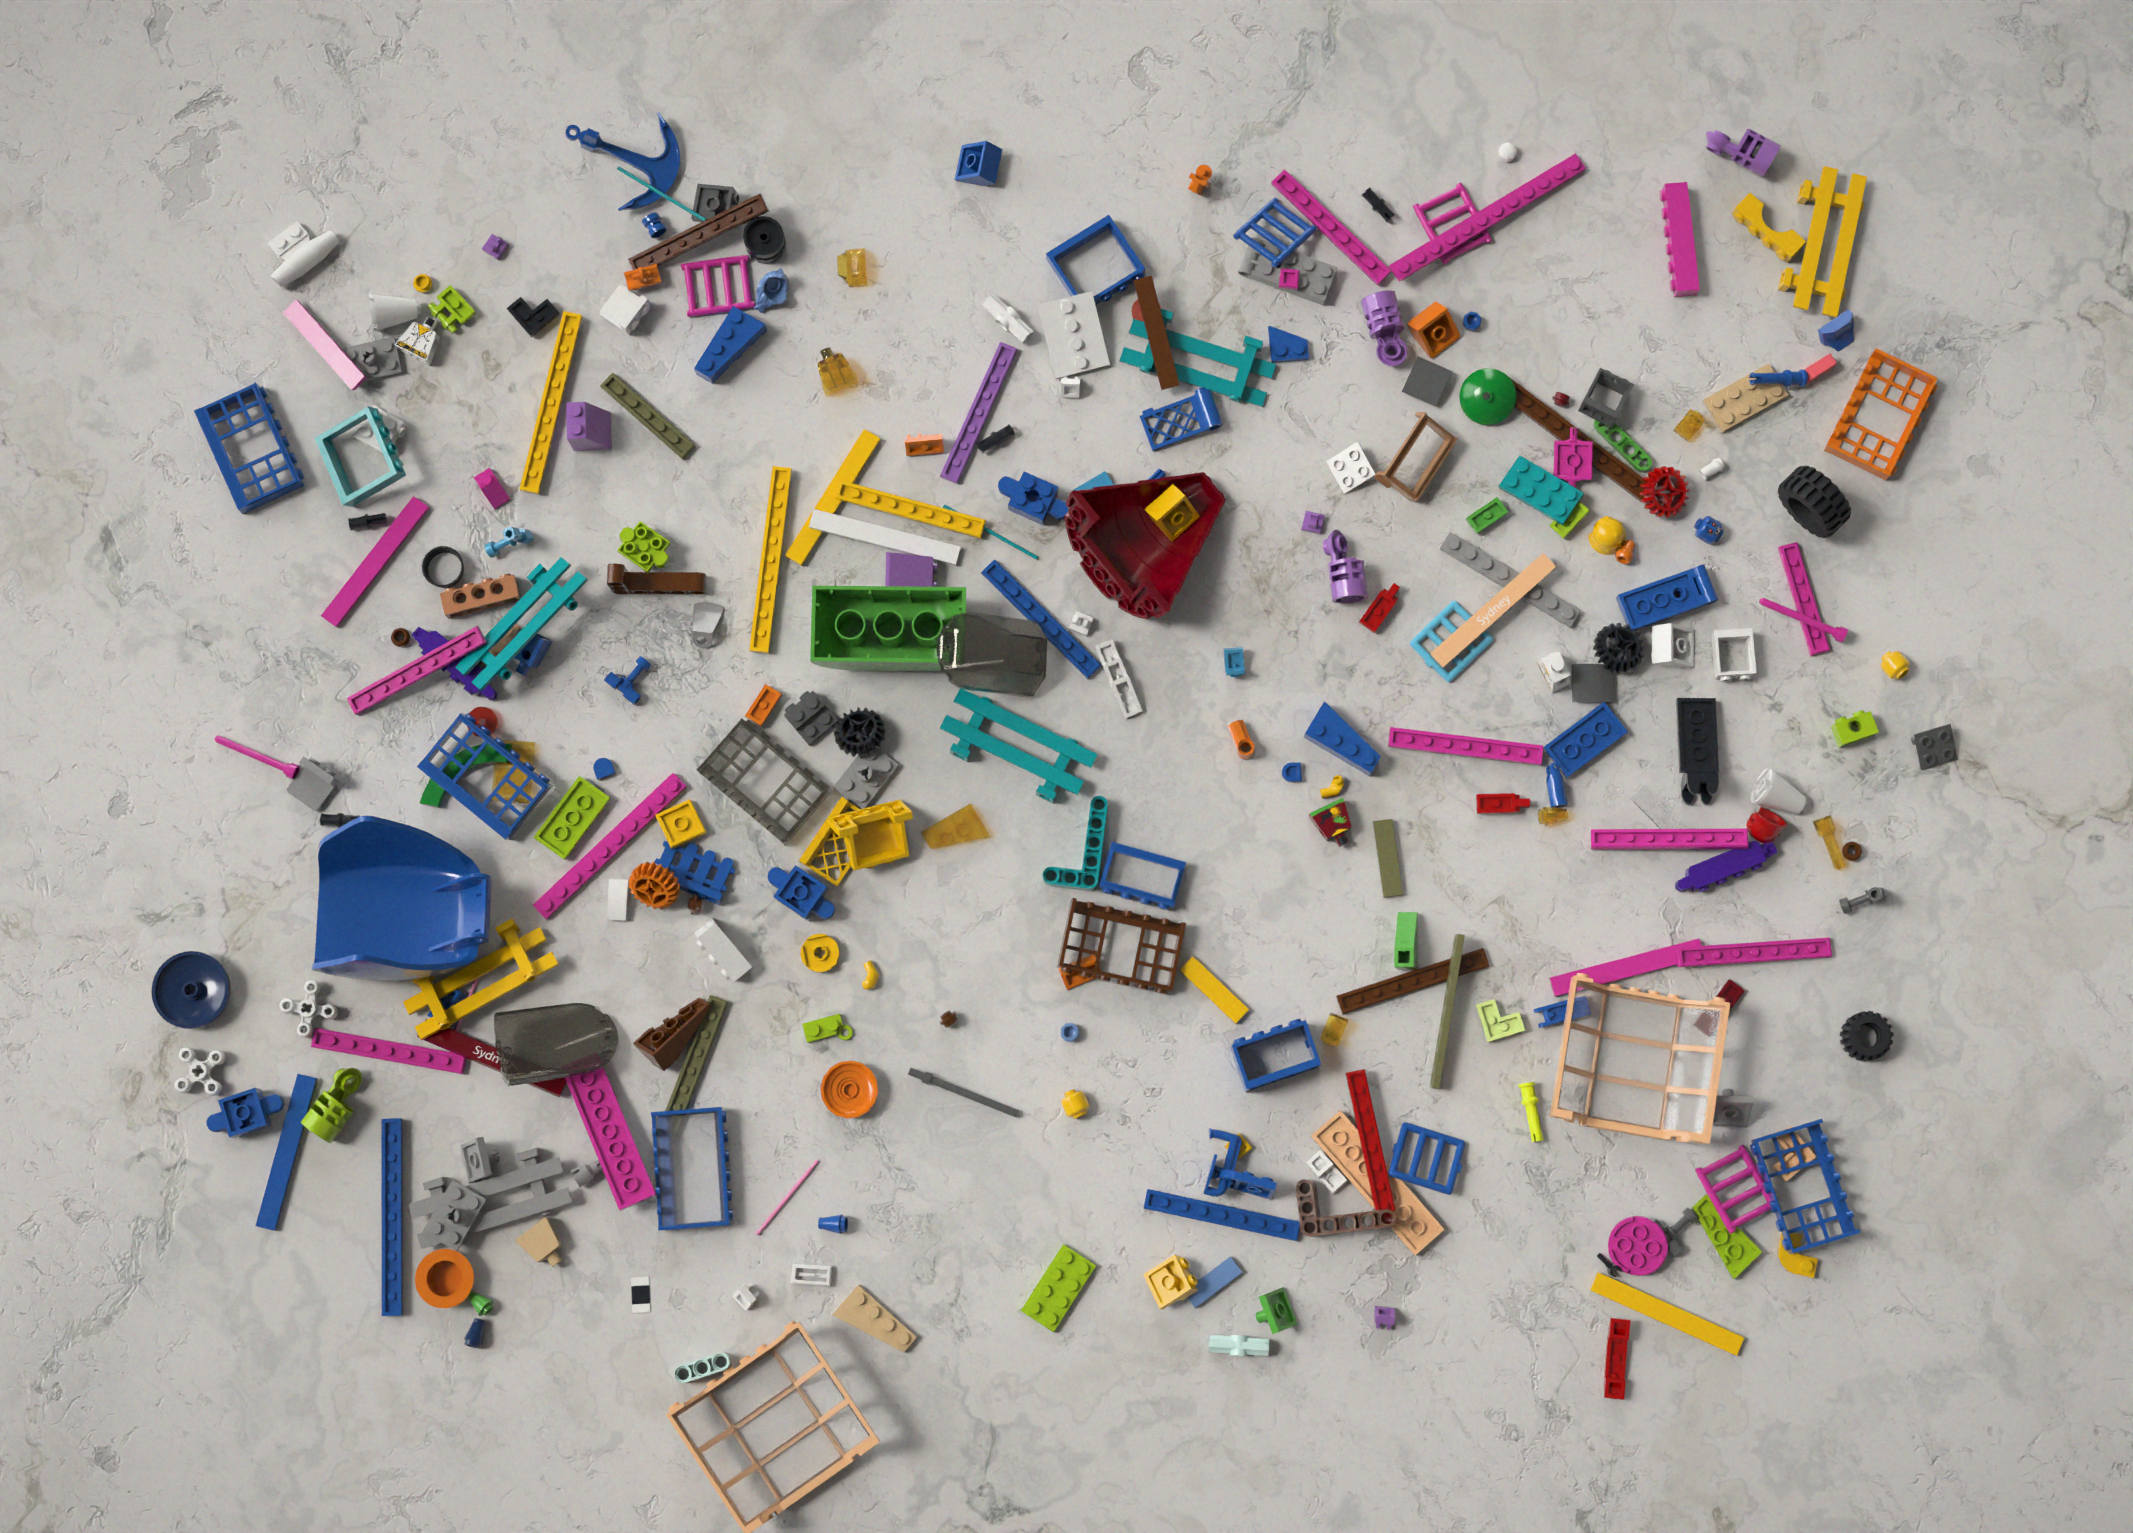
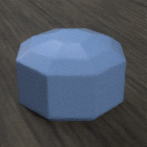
M1066 1023L1061 1028V1037L1066 1042H1074L1079 1037V1028L1074 1023Z

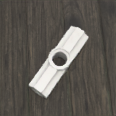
M995 294L990 295L983 303V307L996 318V322L1005 331H1009L1022 344L1027 342L1034 334V331L1020 319L1019 314L1012 307H1007Z

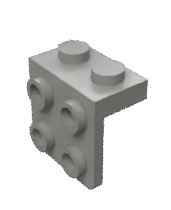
M303 756L299 762L303 767L288 786L287 792L312 810L318 811L340 781L334 778L336 774L328 768L323 770L318 767L321 763L311 757L308 760Z

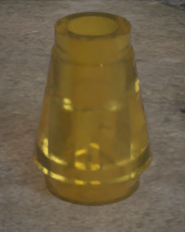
M1543 807V809L1538 810L1539 823L1545 826L1568 819L1567 809Z

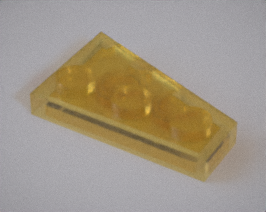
M971 803L921 832L930 849L990 837Z

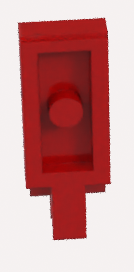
M1393 583L1388 591L1385 588L1383 591H1380L1359 623L1375 633L1396 604L1398 598L1395 595L1400 586Z
M1515 793L1476 794L1477 814L1520 812V808L1530 807V798L1520 799V795Z

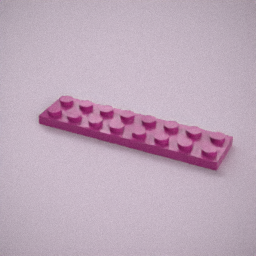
M598 1053L561 1068L619 1210L622 1211L656 1196L654 1187Z

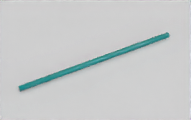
M617 168V170H619L620 172L624 173L625 175L629 176L630 178L634 179L635 181L639 182L640 184L644 185L645 187L649 188L650 190L654 191L655 193L659 194L660 196L664 197L665 199L669 200L670 202L674 203L675 205L679 206L680 208L684 209L685 211L689 212L690 214L694 215L700 220H707L703 216L699 215L698 213L694 212L693 210L689 209L688 207L684 206L683 204L679 203L678 201L674 200L673 198L669 197L668 195L664 194L663 192L659 191L658 189L654 188L653 186L649 185L648 183L644 182L643 180L639 179L638 177L634 176L633 174L629 173L623 168Z
M947 505L943 506L945 509L956 511ZM984 526V531L1034 559L1038 558L1035 554Z

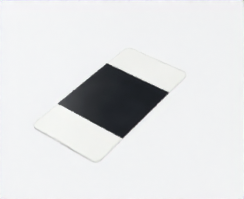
M632 1277V1313L650 1312L649 1277Z

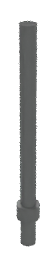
M913 1068L909 1070L908 1075L922 1080V1083L927 1085L933 1084L1013 1117H1017L1019 1113L1017 1109L936 1078L929 1072L924 1073Z

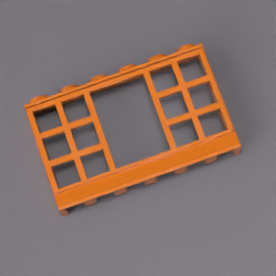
M1876 348L1872 352L1824 451L1884 479V481L1889 476L1893 477L1898 468L1895 464L1897 460L1901 461L1906 452L1903 448L1905 444H1909L1914 434L1911 432L1914 427H1918L1922 419L1919 415L1921 411L1925 412L1930 403L1927 400L1929 395H1933L1938 387L1935 384L1938 378ZM1881 362L1894 368L1889 379L1876 374ZM1897 370L1910 376L1905 387L1892 381ZM1873 378L1886 383L1881 395L1868 389ZM1914 378L1926 383L1921 395L1909 390ZM1890 386L1903 391L1898 402L1885 397ZM1866 393L1911 414L1898 443L1853 422L1854 416ZM1906 393L1919 399L1914 411L1901 405ZM1850 425L1863 431L1858 442L1845 437ZM1866 433L1879 439L1874 451L1861 445ZM1842 441L1855 447L1852 453L1839 448ZM1882 442L1895 447L1890 459L1877 453ZM1858 449L1871 454L1869 461L1856 456ZM1875 457L1887 462L1885 469L1872 464Z

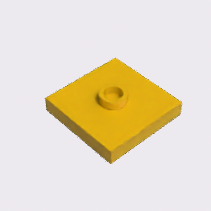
M690 799L655 815L671 850L707 834Z

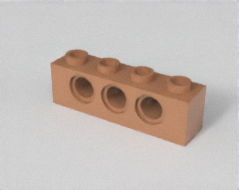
M508 573L501 575L498 579H484L481 581L482 583L478 584L467 583L463 585V588L445 589V592L440 593L445 616L450 619L519 601L522 597L515 575ZM502 586V593L495 594V589ZM480 591H484V597L481 599H477V593ZM461 596H466V601L459 604L458 599Z

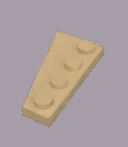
M859 1285L832 1314L902 1352H905L917 1338Z

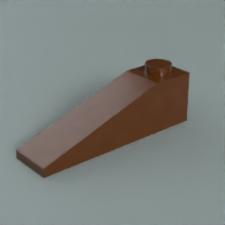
M697 998L680 1009L675 1017L671 1019L667 1017L663 1020L664 1024L656 1029L651 1027L633 1043L634 1046L654 1066L665 1071L679 1058L711 1005L703 999Z

